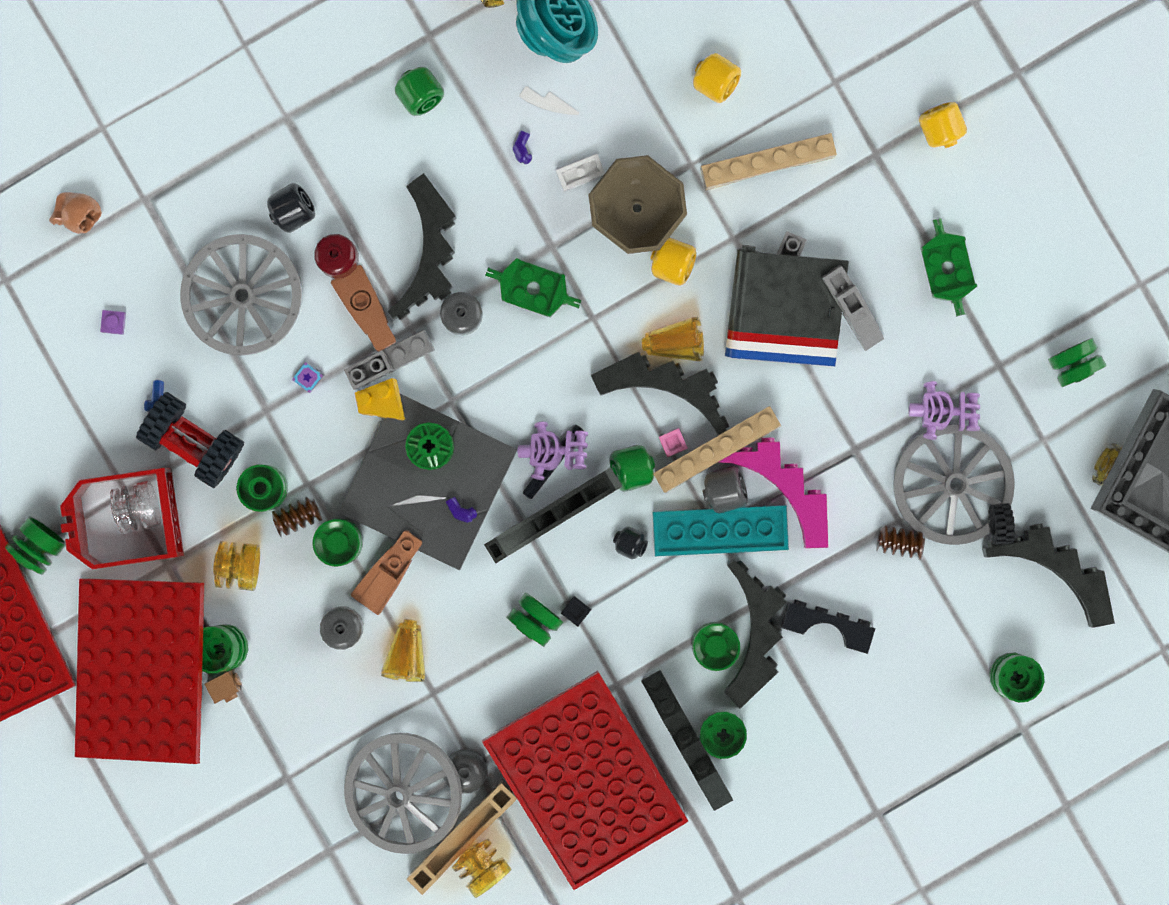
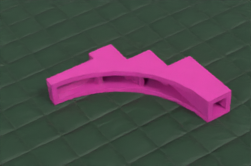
M761 438V442L756 443V451L753 452V447H744L739 452H735L719 461V463H731L746 467L773 483L788 499L797 515L802 530L804 548H828L827 494H821V490H808V495H804L803 468H798V464H784V468L781 469L780 442H775V438Z

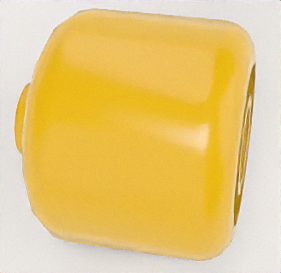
M713 53L698 63L695 69L693 86L697 91L714 102L722 103L730 97L741 78V69L723 56Z
M956 102L938 105L919 116V123L930 147L944 146L949 148L956 145L957 140L967 133L966 124Z
M669 238L660 250L653 251L651 254V271L653 276L678 286L684 285L692 272L696 260V248Z

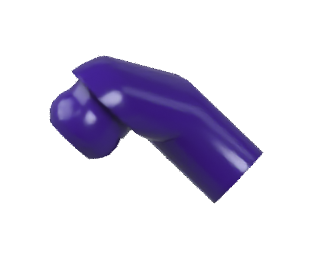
M520 130L513 145V152L518 162L529 164L532 160V155L528 153L525 145L530 134Z
M456 497L446 501L455 519L468 523L477 517V512L474 508H461Z

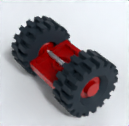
M165 392L144 418L143 423L139 427L140 429L137 431L136 439L155 451L163 445L169 451L186 460V462L198 467L194 476L211 488H215L233 466L245 442L227 430H223L215 438L184 418L182 415L186 409V403L169 392Z

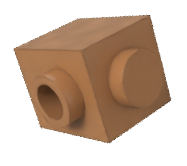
M230 670L204 685L214 704L223 699L227 703L237 698L236 692L241 690L240 685H242L238 674H233Z

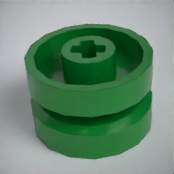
M1093 338L1085 340L1048 359L1054 370L1065 366L1068 367V369L1057 376L1061 387L1074 382H1080L1107 366L1101 355L1087 359L1086 356L1094 353L1098 348Z
M525 592L518 602L527 613L525 614L518 608H513L506 618L529 639H533L545 647L551 636L543 628V625L552 631H557L563 624V621L542 603Z

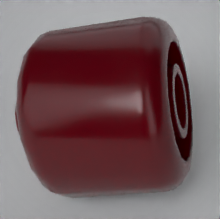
M330 234L323 237L317 243L314 251V260L318 268L326 276L334 279L344 278L351 275L356 269L359 262V253L353 242L346 236Z

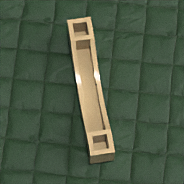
M832 133L703 165L700 171L705 191L766 173L833 159L837 153Z
M768 406L654 473V476L663 492L667 493L724 458L781 427V424L772 408Z
M502 780L408 875L406 880L423 895L452 863L517 800L511 788Z

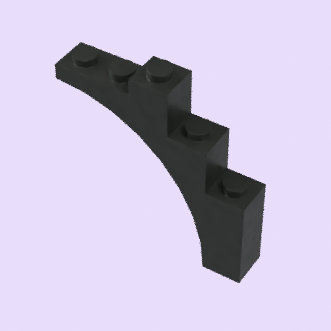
M424 173L406 186L416 203L421 217L423 253L419 269L411 286L403 297L387 311L394 320L405 318L410 314L409 309L415 304L419 307L428 300L427 295L431 294L435 301L438 298L442 301L451 294L450 289L453 288L438 268V265L442 264L444 266L453 259L452 255L455 252L439 231L450 229L455 225L454 220L457 218Z
M637 352L591 375L600 396L615 390L632 387L654 388L674 394L693 405L711 423L718 436L729 428L725 416L720 417L717 408L720 406L716 397L709 394V392L717 389L715 384L718 381L713 371L708 372L705 369L682 380L681 376L684 375V372L679 363L675 364L672 360L648 371L647 368L650 367V363L646 355L641 356Z
M610 467L485 543L484 546L496 564L618 490L622 485Z
M1042 523L1030 525V530L1024 531L1026 540H1023V537L1020 536L1015 537L1014 543L995 545L993 542L987 543L988 547L982 548L983 556L986 558L999 556L1020 557L1036 562L1051 570L1076 595L1084 610L1089 627L1095 628L1115 624L1105 572L1097 570V567L1083 569L1084 573L1082 574L1077 549H1070V545L1056 547L1057 552H1055L1050 527H1043Z
M733 559L727 566L738 579L745 593L750 611L751 633L744 662L736 677L724 690V693L741 709L779 673L776 669L778 664L770 656L765 658L764 655L783 638L779 634L782 629L774 621L769 623L768 620L787 602L783 599L786 597V594L778 586L776 588L769 586L763 591L762 588L765 585L756 576L752 579L746 573L749 568L741 560L736 562Z
M661 670L641 680L658 714L713 810L715 811L733 801L726 785L705 751Z

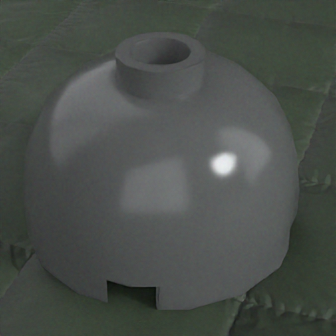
M460 749L453 752L449 758L458 772L462 794L479 790L485 783L488 775L484 757L471 749ZM446 776L444 777L447 785L450 787L449 781Z

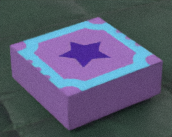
M305 362L292 380L311 393L323 375Z

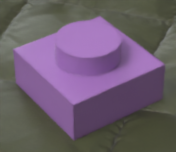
M102 310L100 332L124 335L126 313Z

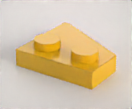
M391 378L355 392L358 412L360 414L405 420L396 379Z

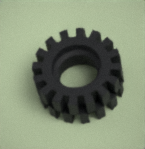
M1009 503L990 505L988 520L993 544L1014 543L1015 524L1011 505Z

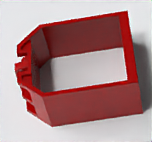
M159 468L79 480L60 505L62 517L66 516L67 523L61 524V532H68L69 539H65L66 550L92 570L184 556L172 468ZM156 475L167 554L109 563L99 562L89 554L81 497L91 484Z

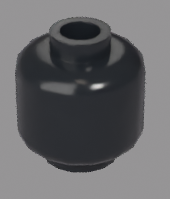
M625 527L622 531H617L613 539V543L616 544V552L629 559H636L638 556L642 557L648 545L645 534L631 527Z

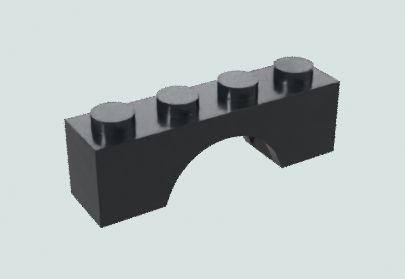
M794 599L793 603H787L781 623L782 629L804 635L810 627L816 624H831L842 634L844 647L868 654L876 629L870 626L871 622L859 618L858 622L849 620V615L837 612L836 616L827 614L829 609L815 606V610L807 608L806 602Z

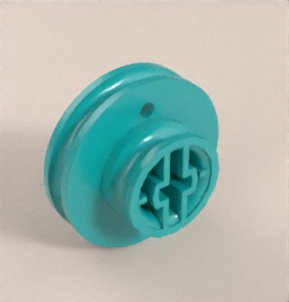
M516 0L518 12L516 26L518 33L526 46L537 55L548 56L561 63H572L595 47L598 39V25L588 0Z

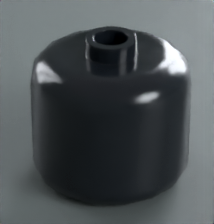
M296 183L287 185L271 195L267 200L271 221L287 233L297 230L316 216L311 199L304 189Z

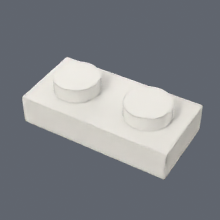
M598 154L556 170L564 192L598 179L605 174Z

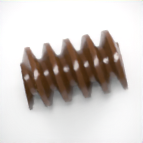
M305 497L304 505L298 500L297 508L288 504V512L281 507V515L272 511L273 522L281 538L282 532L285 535L290 534V528L294 532L298 531V524L302 528H306V520L311 525L315 522L314 517L318 521H322V516L315 500L311 501L308 497Z
M883 525L878 534L876 551H878L880 546L885 554L888 548H891L892 555H895L896 551L900 550L902 557L908 551L909 558H912L917 553L918 560H921L925 537L923 538V534L920 531L914 537L913 530H909L905 535L903 528H900L897 533L896 528L891 527L888 532L887 526Z

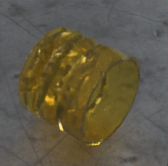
M220 541L213 565L215 587L222 588L226 578V588L231 589L234 579H237L239 590L255 591L259 574L260 546L244 543L241 552L237 553L236 542H231L228 552V543Z
M489 838L483 842L476 843L466 850L452 866L454 872L459 871L463 867L465 868L458 876L460 879L466 878L469 875L472 877L466 887L474 898L488 891L512 870L503 857L495 861L491 859L497 852L496 847L488 852L485 851L492 844Z

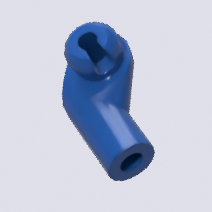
M153 381L152 400L144 402V410L146 412L153 408L161 395L163 396V381Z

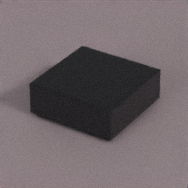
M573 596L560 614L579 627L592 609Z

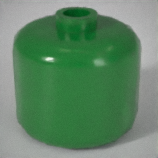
M417 67L406 71L401 76L395 86V94L409 114L421 116L434 109L444 97V89L428 68Z
M639 444L611 453L609 463L622 485L619 490L627 492L652 483L655 462L644 446Z

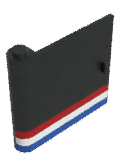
M742 245V249H737L725 356L738 359L835 366L842 310L821 277L839 265L847 273L849 261L761 253L755 251V246Z

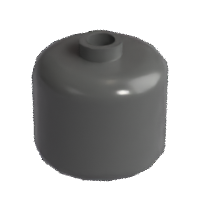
M453 293L441 305V321L446 329L455 335L464 336L471 334L478 329L482 322L483 312L481 305L469 293Z
M727 467L710 472L705 476V489L702 490L705 501L709 502L714 512L724 513L747 505L748 495L745 482L737 467Z
M339 606L331 609L323 616L320 623V634L322 640L329 647L336 650H345L354 646L360 640L363 634L364 623L361 616L354 609Z

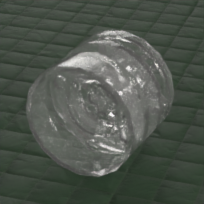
M149 480L135 483L133 495L127 486H123L121 492L118 488L111 489V511L121 534H128L130 528L132 532L138 531L139 520L144 529L161 525L158 500L153 485Z

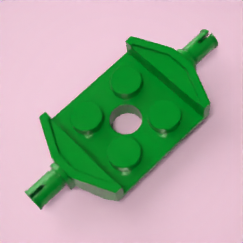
M942 218L932 220L936 232L934 234L935 237L920 248L932 297L938 300L950 301L951 304L953 303L956 317L965 315L962 298L978 287L977 283L975 284L965 244L966 238L944 232ZM944 262L953 264L954 270L951 274H945L942 271Z
M518 258L501 272L489 267L487 268L488 272H486L485 276L500 282L501 298L504 302L549 318L562 305L567 304L578 309L580 307L579 304H581L582 300L567 294L564 274L547 270ZM532 282L540 286V291L536 295H531L527 291V286Z

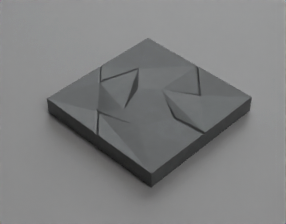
M1153 389L1090 509L1169 553V395L1161 390Z
M400 394L405 420L383 419L339 513L395 540H398L402 533L407 530L423 542L418 551L457 570H461L518 449ZM428 422L439 424L447 429L453 437L455 445L453 456L449 463L440 469H421L414 465L407 456L405 448L407 436L419 424ZM428 440V443L424 444L423 447L428 450V453H431V449L435 448V444ZM456 497L461 508H474L477 512V517L468 523L455 519L446 501Z

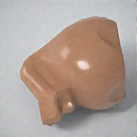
M64 192L57 196L54 212L49 221L53 225H64L68 230L78 234L87 233L101 217V207L89 195Z

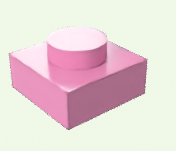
M679 428L658 437L667 457L688 449Z

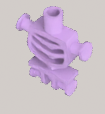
M932 381L923 384L927 389V393L924 394L922 403H909V416L922 417V427L927 428V432L923 435L926 439L936 440V430L947 428L953 415L959 416V431L964 430L965 420H969V426L966 427V430H980V426H978L980 414H976V410H980V405L978 404L979 393L966 394V397L969 398V404L965 403V392H961L959 395V407H953L949 394L942 391L936 392L935 386L937 382ZM942 400L945 401L947 407L943 406ZM934 415H938L936 422H932ZM947 415V421L940 423L942 416Z
M537 422L534 425L538 433L532 434L531 445L518 446V457L530 458V464L535 468L534 474H531V477L534 479L544 480V470H554L557 468L562 455H565L564 466L568 470H573V468L586 469L584 458H587V453L583 452V449L588 447V444L585 443L586 436H588L586 431H575V434L567 431L566 446H562L557 435L551 431H546L547 422ZM551 439H554L555 446H553Z

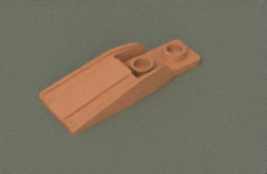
M358 265L351 275L331 281V285L346 309L366 336L368 335L377 352L396 343V339L387 325L388 319L361 265Z
M405 530L394 546H391L372 566L353 590L351 597L379 615L399 586L412 562L411 559L423 542Z

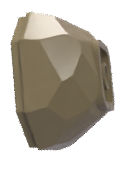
M648 155L616 159L588 194L592 227L627 254L660 250L687 216L683 182ZM640 205L641 211L634 212L633 206Z

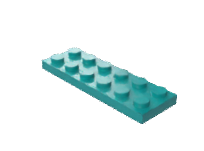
M787 505L743 507L724 513H716L712 509L653 512L655 557L789 550Z

